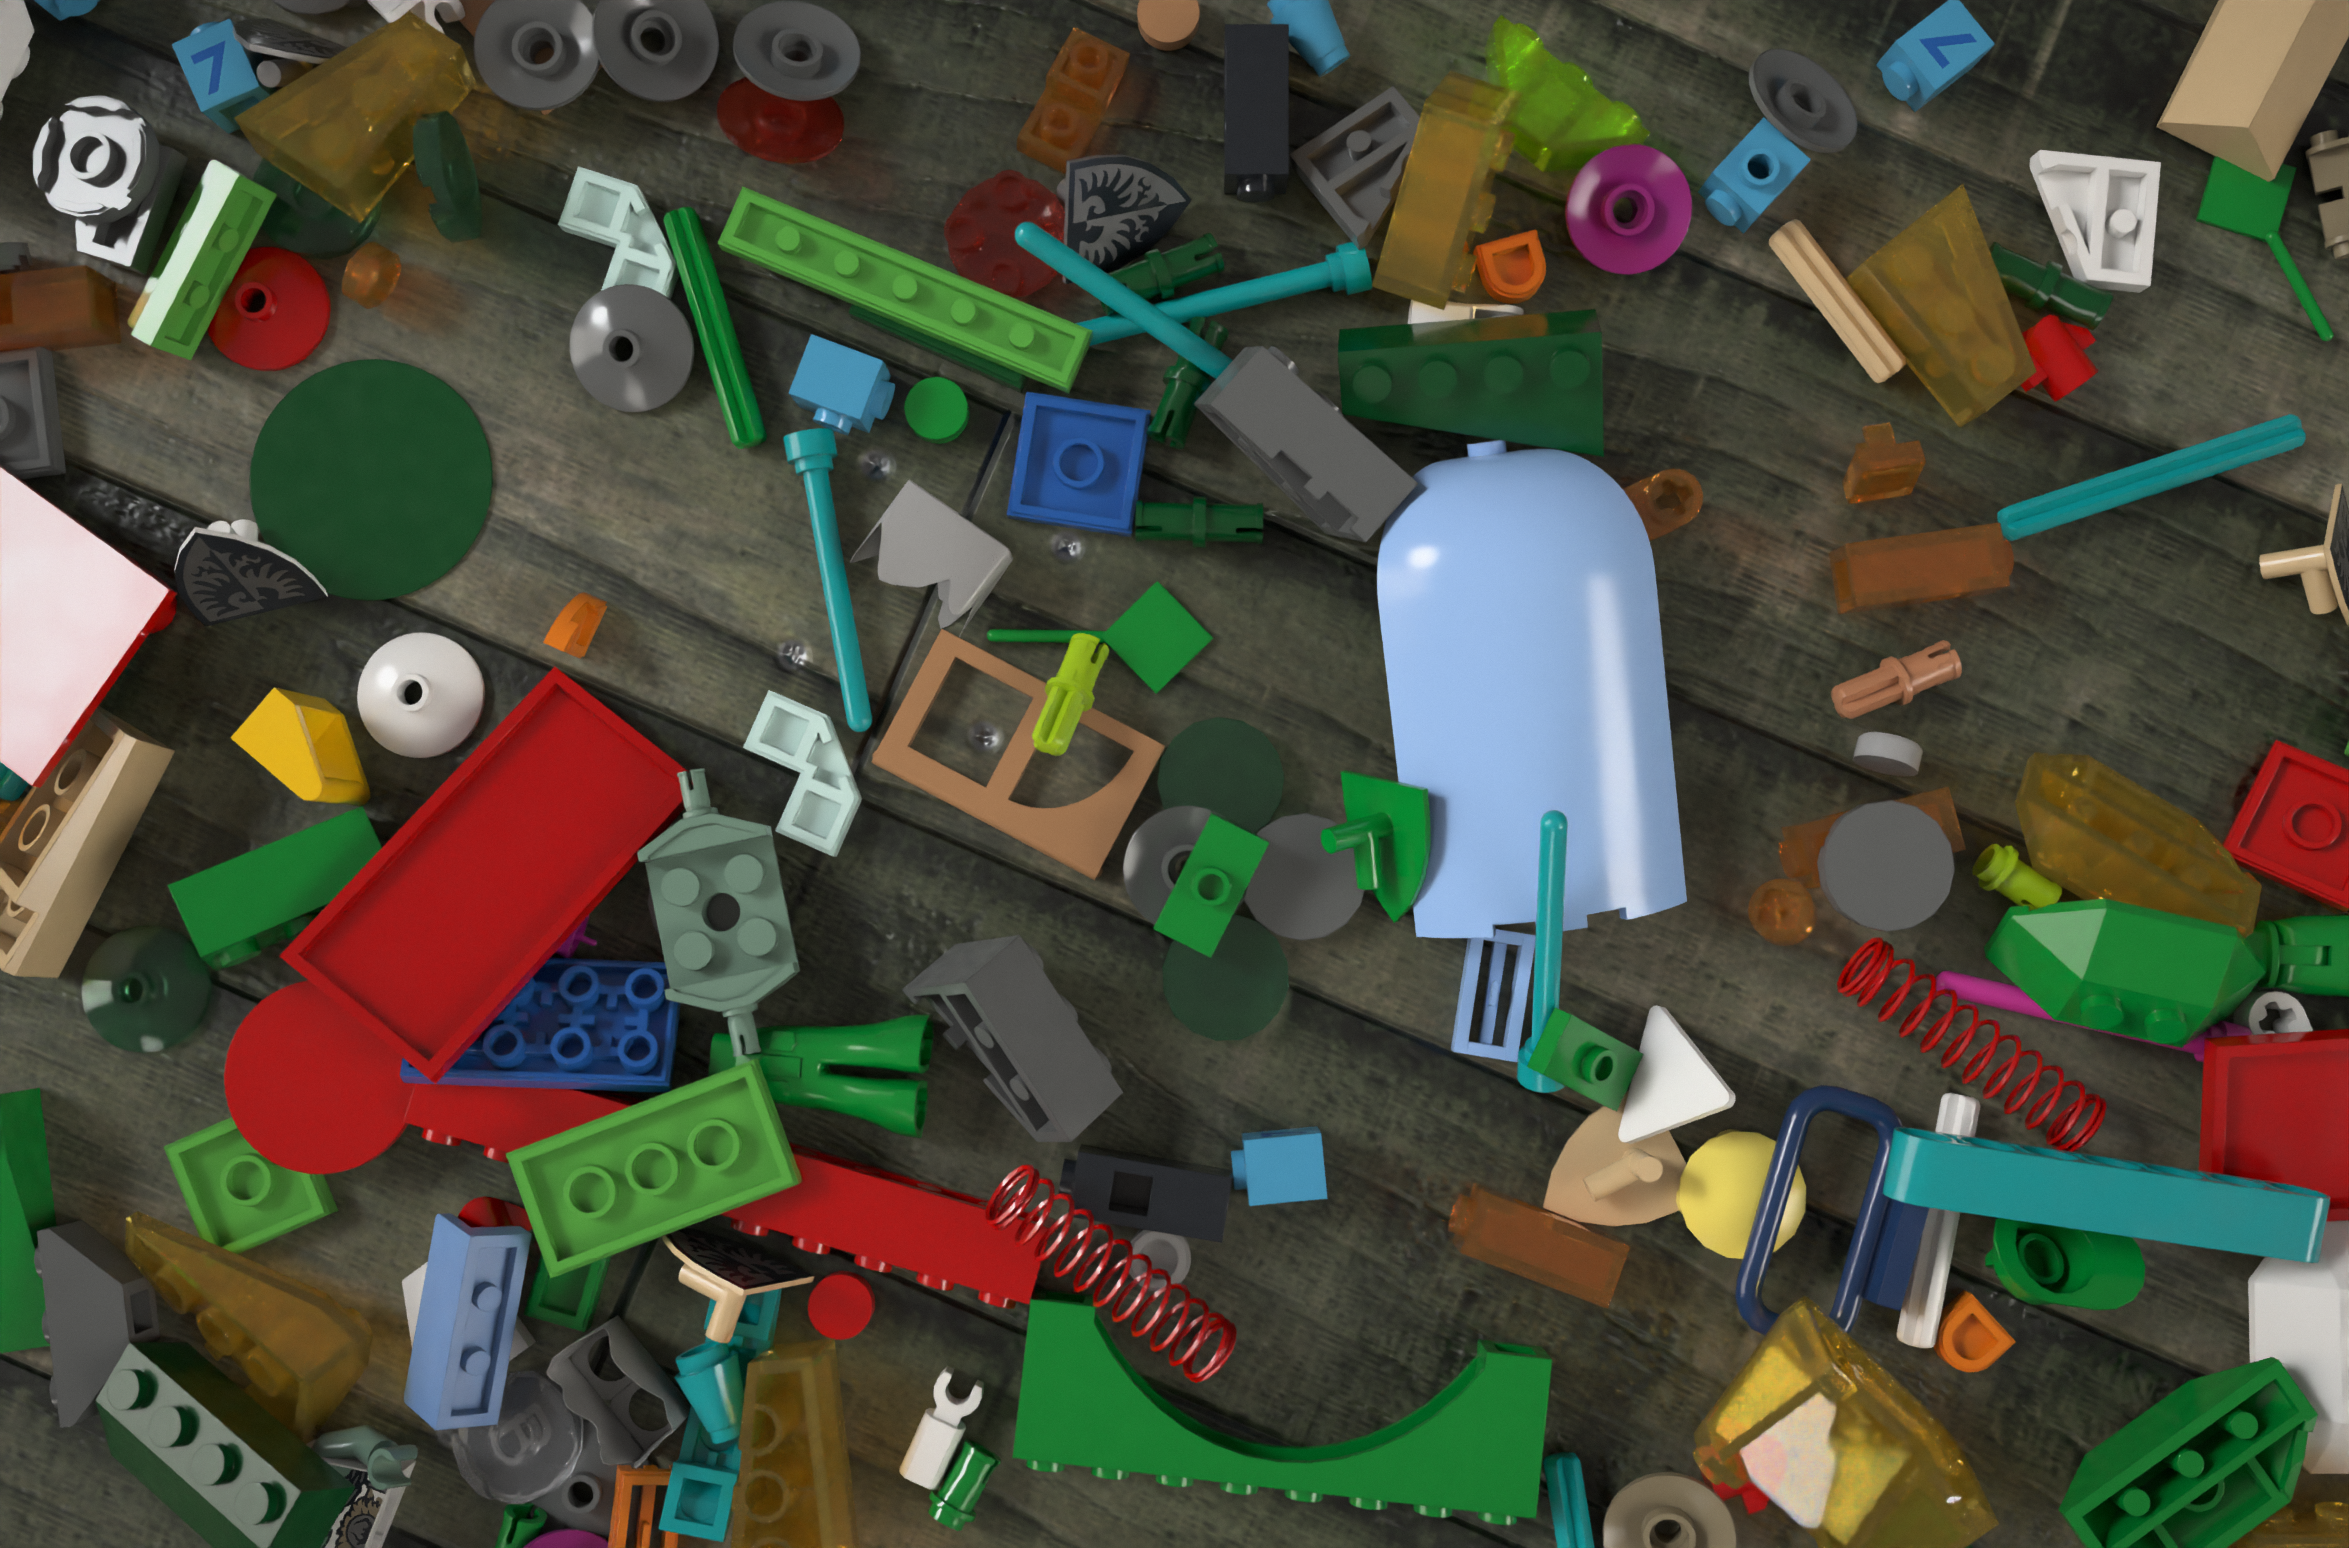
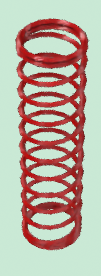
M1875 937L1867 941L1846 964L1837 982L1838 993H1843V997H1852L1864 988L1857 1000L1858 1007L1866 1006L1874 998L1891 970L1901 964H1909L1910 972L1906 983L1882 1007L1878 1014V1022H1886L1893 1016L1905 1000L1912 985L1922 979H1929L1931 981L1928 997L1916 1006L1899 1029L1900 1038L1909 1036L1919 1026L1930 1009L1933 1000L1944 994L1951 995L1952 1006L1950 1011L1940 1018L1925 1035L1920 1044V1053L1929 1052L1939 1043L1957 1013L1965 1009L1972 1010L1974 1014L1972 1025L1961 1033L1948 1047L1941 1059V1068H1949L1958 1061L1970 1045L1978 1028L1987 1024L1993 1025L1995 1029L1993 1041L1983 1047L1966 1066L1962 1074V1083L1964 1084L1971 1083L1984 1071L1999 1043L2009 1039L2013 1040L2016 1044L2015 1055L2004 1062L1987 1081L1983 1089L1984 1099L1993 1098L2005 1087L2022 1057L2027 1055L2035 1056L2037 1059V1069L2025 1077L2010 1093L2004 1104L2005 1114L2015 1113L2026 1103L2034 1092L2042 1073L2048 1070L2056 1071L2059 1076L2058 1085L2051 1088L2033 1105L2025 1119V1128L2027 1130L2035 1129L2048 1118L2055 1108L2063 1088L2071 1085L2078 1087L2080 1098L2067 1107L2048 1129L2046 1143L2047 1145H2052L2053 1149L2076 1152L2100 1128L2107 1109L2104 1098L2095 1093L2085 1095V1087L2080 1081L2071 1080L2064 1082V1072L2060 1066L2048 1065L2043 1067V1057L2039 1051L2031 1049L2021 1052L2022 1045L2019 1037L2013 1034L2000 1036V1026L1997 1020L1986 1019L1979 1021V1011L1976 1005L1964 1004L1957 1006L1958 996L1955 990L1947 988L1936 991L1937 982L1934 974L1925 973L1915 976L1916 968L1913 959L1903 958L1894 961L1893 946L1888 941H1883L1882 937ZM1873 954L1863 971L1852 981L1861 965ZM1888 955V960L1885 965V968L1877 974V972L1882 967ZM1941 1027V1029L1939 1030V1032L1937 1033V1035H1936V1036L1932 1039V1041L1928 1044V1042H1929L1930 1039L1933 1037V1035H1934V1034L1938 1031V1029ZM1964 1040L1957 1052L1948 1060L1957 1046ZM1986 1054L1978 1068L1969 1076L1977 1062ZM2009 1067L1999 1084L1989 1092L1997 1078ZM2031 1081L2020 1100L2010 1108L2018 1093ZM2053 1096L2044 1112L2035 1122L2031 1123L2039 1108ZM2096 1103L2095 1109L2083 1129L2073 1139L2062 1145L2063 1139L2075 1126L2081 1113L2090 1105Z
M1022 1165L1007 1175L992 1194L985 1211L986 1224L991 1225V1228H994L995 1231L1005 1230L1026 1209L1034 1197L1038 1185L1041 1183L1048 1185L1050 1190L1049 1198L1042 1201L1024 1219L1015 1235V1246H1024L1035 1237L1044 1225L1055 1200L1061 1198L1067 1200L1069 1213L1058 1219L1043 1235L1034 1252L1035 1261L1042 1262L1058 1249L1066 1237L1075 1215H1086L1089 1220V1227L1075 1236L1063 1249L1054 1266L1055 1277H1062L1068 1274L1078 1264L1090 1244L1094 1230H1105L1109 1236L1108 1242L1094 1251L1082 1264L1073 1282L1074 1292H1082L1088 1289L1097 1280L1110 1258L1113 1245H1124L1128 1251V1257L1114 1265L1101 1279L1093 1295L1094 1307H1102L1109 1303L1123 1286L1130 1272L1133 1260H1143L1147 1265V1271L1136 1277L1119 1295L1112 1310L1113 1321L1121 1322L1127 1319L1142 1302L1149 1288L1152 1274H1160L1164 1276L1166 1286L1157 1290L1139 1308L1132 1321V1336L1139 1337L1146 1334L1157 1323L1168 1304L1171 1289L1177 1288L1183 1291L1185 1300L1175 1305L1159 1321L1151 1335V1351H1160L1175 1339L1170 1349L1169 1363L1171 1366L1183 1364L1185 1377L1195 1383L1208 1380L1223 1367L1236 1343L1237 1329L1233 1322H1230L1229 1319L1218 1312L1209 1313V1307L1205 1300L1198 1297L1190 1299V1292L1187 1286L1181 1283L1171 1284V1277L1167 1270L1162 1268L1152 1270V1262L1149 1256L1142 1253L1133 1255V1247L1129 1240L1123 1238L1113 1240V1231L1110 1225L1104 1223L1094 1225V1216L1091 1210L1085 1208L1074 1210L1072 1196L1066 1193L1055 1195V1186L1052 1180L1040 1178L1038 1169L1034 1168L1033 1165ZM1029 1175L1026 1185L1012 1195L997 1215L1008 1193L1020 1180ZM1044 1209L1032 1231L1020 1241L1028 1224ZM1066 1221L1053 1245L1043 1255L1039 1256L1049 1237ZM1086 1236L1073 1260L1063 1270L1059 1271L1063 1260L1070 1250ZM1106 1250L1100 1265L1093 1275L1083 1285L1078 1286L1081 1277L1089 1265ZM1125 1265V1269L1115 1287L1103 1300L1098 1301L1100 1292L1107 1281ZM1145 1279L1144 1285L1131 1307L1124 1314L1117 1316L1119 1307L1125 1297L1137 1284ZM1165 1293L1160 1307L1151 1321L1143 1329L1136 1331L1137 1324L1145 1310L1161 1294ZM1196 1303L1201 1305L1204 1315L1193 1320L1179 1334L1187 1319L1190 1304ZM1184 1307L1182 1316L1173 1332L1162 1344L1156 1346L1155 1341L1162 1327L1171 1316ZM1209 1318H1216V1320L1209 1322ZM1203 1321L1201 1330L1189 1344L1185 1355L1177 1361L1174 1360L1175 1351L1180 1342L1190 1330ZM1223 1327L1221 1342L1214 1357L1205 1368L1197 1373H1193V1363L1197 1353L1207 1339Z

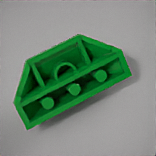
M2110 899L2059 902L2034 910L2029 905L2009 907L1984 946L1985 957L2054 1020L2180 1048L2235 1012L2266 973L2264 962L2259 956L2255 955L2249 943L2236 927Z
M2274 1357L2189 1380L2085 1454L2058 1510L2085 1548H2227L2291 1502L2305 1458L2308 1432H2313L2318 1414L2279 1359Z

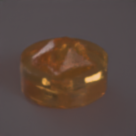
M377 242L365 244L348 260L342 280L344 296L366 309L381 305L391 295L399 280L401 273L399 255Z
M1774 879L1762 884L1753 893L1748 906V915L1752 926L1763 939L1774 945L1789 946L1803 941L1813 931L1817 922V907L1806 888L1798 882L1790 879Z

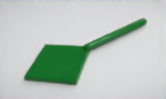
M2215 156L2196 221L2266 242L2319 337L2323 341H2330L2334 333L2278 234L2296 168L2282 164L2275 178L2268 182Z
M1158 581L1106 631L991 629L987 632V639L991 642L1069 643L1074 634H1090L1099 638V643H1106L1155 694L1213 639Z

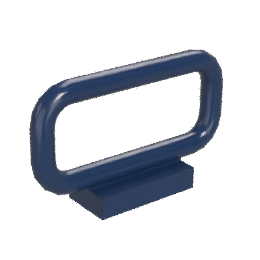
M1827 1085L1804 1090L1791 1101L1781 1123L1736 1280L1735 1299L1739 1313L1752 1330L1768 1338L1802 1348L1824 1349L1838 1344L1851 1332L1859 1316L1863 1299L1901 1311L1929 1208L1900 1202L1882 1193L1893 1131L1895 1127H1903L1901 1119L1889 1105L1865 1094L1838 1086ZM1831 1111L1873 1125L1879 1136V1145L1832 1310L1823 1321L1810 1323L1769 1310L1763 1303L1762 1288L1809 1125L1818 1113Z

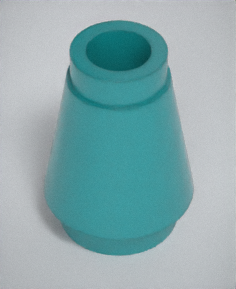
M712 1340L691 1348L675 1358L680 1372L674 1378L706 1431L709 1432L713 1444L731 1440L750 1429L736 1350L730 1351L727 1343H719Z

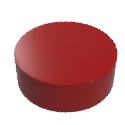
M837 1271L824 1277L815 1286L808 1301V1314L815 1329L822 1335L836 1340L849 1339L859 1334L869 1323L875 1310V1296L870 1284L862 1276L850 1271Z

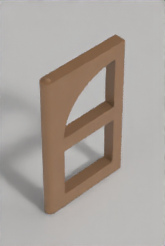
M941 629L878 749L874 751L871 763L1095 881L1097 877L1101 876L1103 872L1102 867L1159 761L1165 745L1091 708L1082 712L1078 723L1133 751V754L1122 770L1111 782L1095 794L1067 806L1035 808L1011 801L1010 799L1037 750L1034 747L1032 733L1048 698L1045 692L1046 683ZM957 659L1033 699L986 787L910 748Z

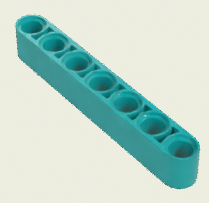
M1907 1127L1894 1128L1882 1192L1891 1199L1922 1207L2307 1263L2319 1262L2331 1199L2327 1194L2285 1183Z

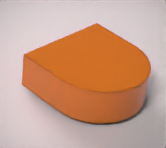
M1536 229L1477 245L1473 251L1485 290L1499 302L1506 304L1524 302L1537 292L1544 280L1546 261Z
M1963 1290L1942 1310L1936 1343L1933 1348L1943 1361L1954 1368L1964 1372H1979L1990 1367L2016 1341L1973 1294Z

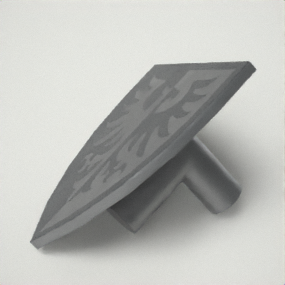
M269 18L242 20L233 26L235 40L246 49L287 58L261 62L257 68V77L266 87H282L278 112L291 118L304 119L314 63L341 67L382 66L383 60Z

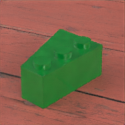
M363 806L167 886L200 958L217 972L223 968L247 961L259 955L263 949L286 938L288 940L296 939L382 847Z

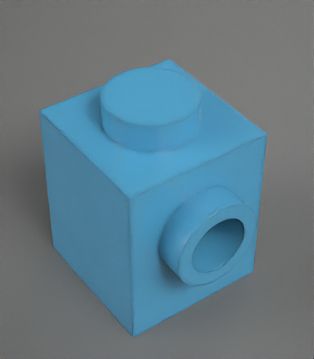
M1763 117L1711 173L1698 193L1706 199L1705 205L1715 219L1726 226L1734 225L1744 234L1790 185L1811 159Z
M811 334L788 394L799 408L815 413L813 422L824 428L833 429L834 432L849 435L851 427L869 433L875 417L881 420L884 419L893 399L895 384L889 382L891 374L883 360Z

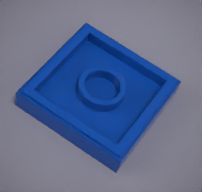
M1026 392L1007 509L1008 519L1132 537L1136 501L1139 495L1148 437L1146 432L1150 424L1151 410Z

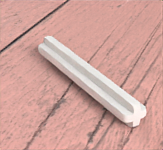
M1945 1093L1941 1098L1935 1131L1975 1137L1980 1111L1979 1101L1969 1096ZM1929 1208L1903 1300L1896 1334L1898 1340L1907 1345L1927 1349L1932 1348L1936 1343L1960 1212Z

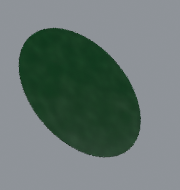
M381 359L356 360L331 366L315 373L293 388L277 404L262 427L254 447L249 475L252 510L257 526L267 545L296 559L315 576L327 593L354 600H384L403 596L428 586L452 569L467 553L483 526L491 500L493 484L492 462L485 434L476 416L462 397L442 380L420 368L401 362Z

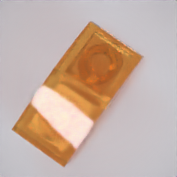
M1074 27L1046 75L1045 90L1017 137L1016 150L1066 174L1067 160L1083 158L1122 79L1130 59V53Z

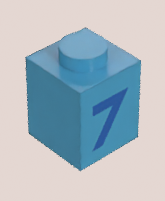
M1948 0L1896 40L1876 66L1881 70L1883 81L1889 92L1897 99L1906 101L1911 109L1916 112L1972 69L1995 43L1960 0Z
M230 18L222 22L202 24L196 27L190 36L172 44L201 112L228 134L277 113L280 101L276 87L264 86L257 77V68L264 61L261 53L250 51L235 40L233 35L235 23Z
M1317 1126L1241 1133L1243 1150L1231 1151L1234 1190L1247 1189L1249 1206L1328 1199L1322 1136Z

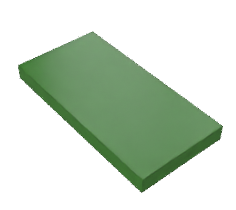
M758 1058L506 1153L550 1278L802 1182Z

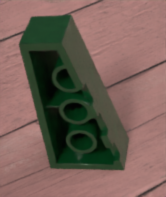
M1595 309L1339 329L1338 364L1343 415L1604 457L1602 331Z

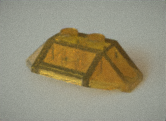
M2035 752L2028 759L2015 806L2033 870L2084 900L2110 899L2237 928L2244 938L2253 933L2262 885L2249 872H2241L2231 853L2198 819L2089 755L2057 754L2049 756L2047 753Z

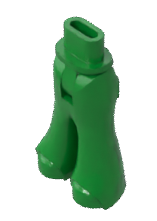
M2310 915L2275 921L2260 920L2256 928H2237L2249 943L2255 955L2259 956L2264 962L2266 973L2257 983L2259 987H2274L2280 990L2307 995L2349 998V915Z
M932 1014L909 1015L879 1023L855 1026L776 1025L756 1028L761 1051L733 1057L734 1052L730 1034L715 1033L713 1035L708 1077L758 1058L774 1103L835 1112L868 1121L902 1136L922 1137L928 1107V1081L846 1076L831 1072L829 1066L848 1065L912 1073L927 1072L933 1050L934 1026Z

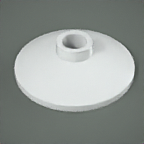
M432 633L406 634L384 644L367 662L358 684V708L368 732L386 749L411 758L437 757L460 746L476 729L485 705L484 680L474 658L453 640ZM418 682L422 687V697L416 704L410 705L405 700V689L409 684Z

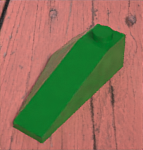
M40 1088L0 1094V1352L6 1353L50 1346L45 1340L42 1331V1317L46 1309L43 1279L38 1276L34 1264V1254L38 1245L37 1231L56 1226Z

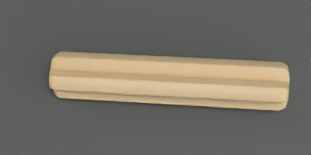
M1794 219L1779 228L1770 237L1769 246L1873 381L1877 383L1884 382L1902 369L1906 364V357L1802 222Z

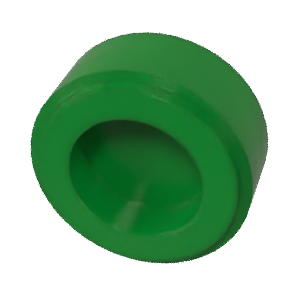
M942 377L926 378L915 384L906 397L904 411L907 422L913 432L924 441L935 444L950 442L957 438L967 426L969 420L968 402L960 387L951 380Z

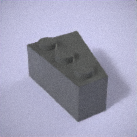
M1263 346L1245 347L1194 404L1325 534L1367 542L1418 483L1349 423L1331 400L1320 392H1314L1297 377L1299 373L1297 366L1282 351L1273 346H1270L1268 350Z
M1020 935L953 945L906 985L902 991L914 1004L924 997L950 1026L942 1036L955 1050L965 1043L991 1072L983 1082L1037 1142H1072L1123 1093L1111 1075L1112 1068L1109 1060L1098 1048L1090 1043L1077 1023L1078 1016L1076 1010L1064 996L1057 993L1043 971L1044 966L1040 955L1030 944L1023 941Z

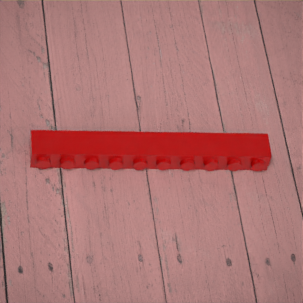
M414 1084L403 1122L424 1128L422 1137L426 1140L443 1145L460 1146L463 1139L485 1146L483 1155L509 1163L506 1153L646 1100L617 1091ZM789 1142L802 1182L720 1214L732 1218L730 1226L743 1233L767 1236L769 1229L792 1235L794 1236L792 1244L802 1250L817 1254H829L831 1247L856 1254L854 1263L864 1268L879 1272H891L894 1265L918 1272L916 1281L923 1285L951 1291L955 1283L980 1290L978 1299L1007 1309H1014L1017 1301L1029 1305L1042 1262L1035 1261L1034 1252L1037 1244L1054 1222L1053 1218L1047 1217L1044 1225L1035 1237L1024 1246L1018 1247L1015 1246V1235L1024 1219L1030 1214L1029 1211L1024 1210L1005 1230L995 1231L994 1228H991V1225L986 1224L985 1220L988 1199ZM1001 1204V1206H1000V1208H999V1210H998V1212H997V1215L999 1214V1212L1001 1211V1209L1003 1208V1206H1004L1005 1204ZM1037 1214L1024 1230L1020 1241L1032 1231L1041 1215ZM1048 1240L1043 1246L1039 1256L1045 1253Z

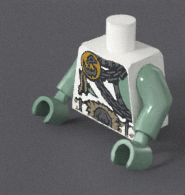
M371 1425L323 1433L317 1440H312L306 1445L352 1483L355 1489L320 1548H382L405 1488L411 1485L412 1480L410 1476L416 1463L414 1459L417 1458V1447L410 1444L398 1446Z

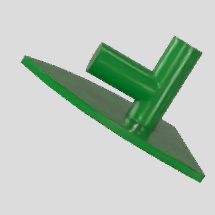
M1347 770L1341 771L1343 801L1347 822L1323 829L1321 832L1322 846L1329 854L1353 848L1357 888L1372 890L1394 923L1399 922L1414 905L1426 878L1431 852L1428 788Z

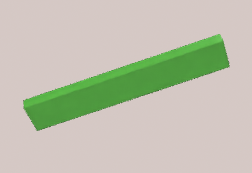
M742 187L718 241L722 251L1068 394L1093 338V331L745 187Z

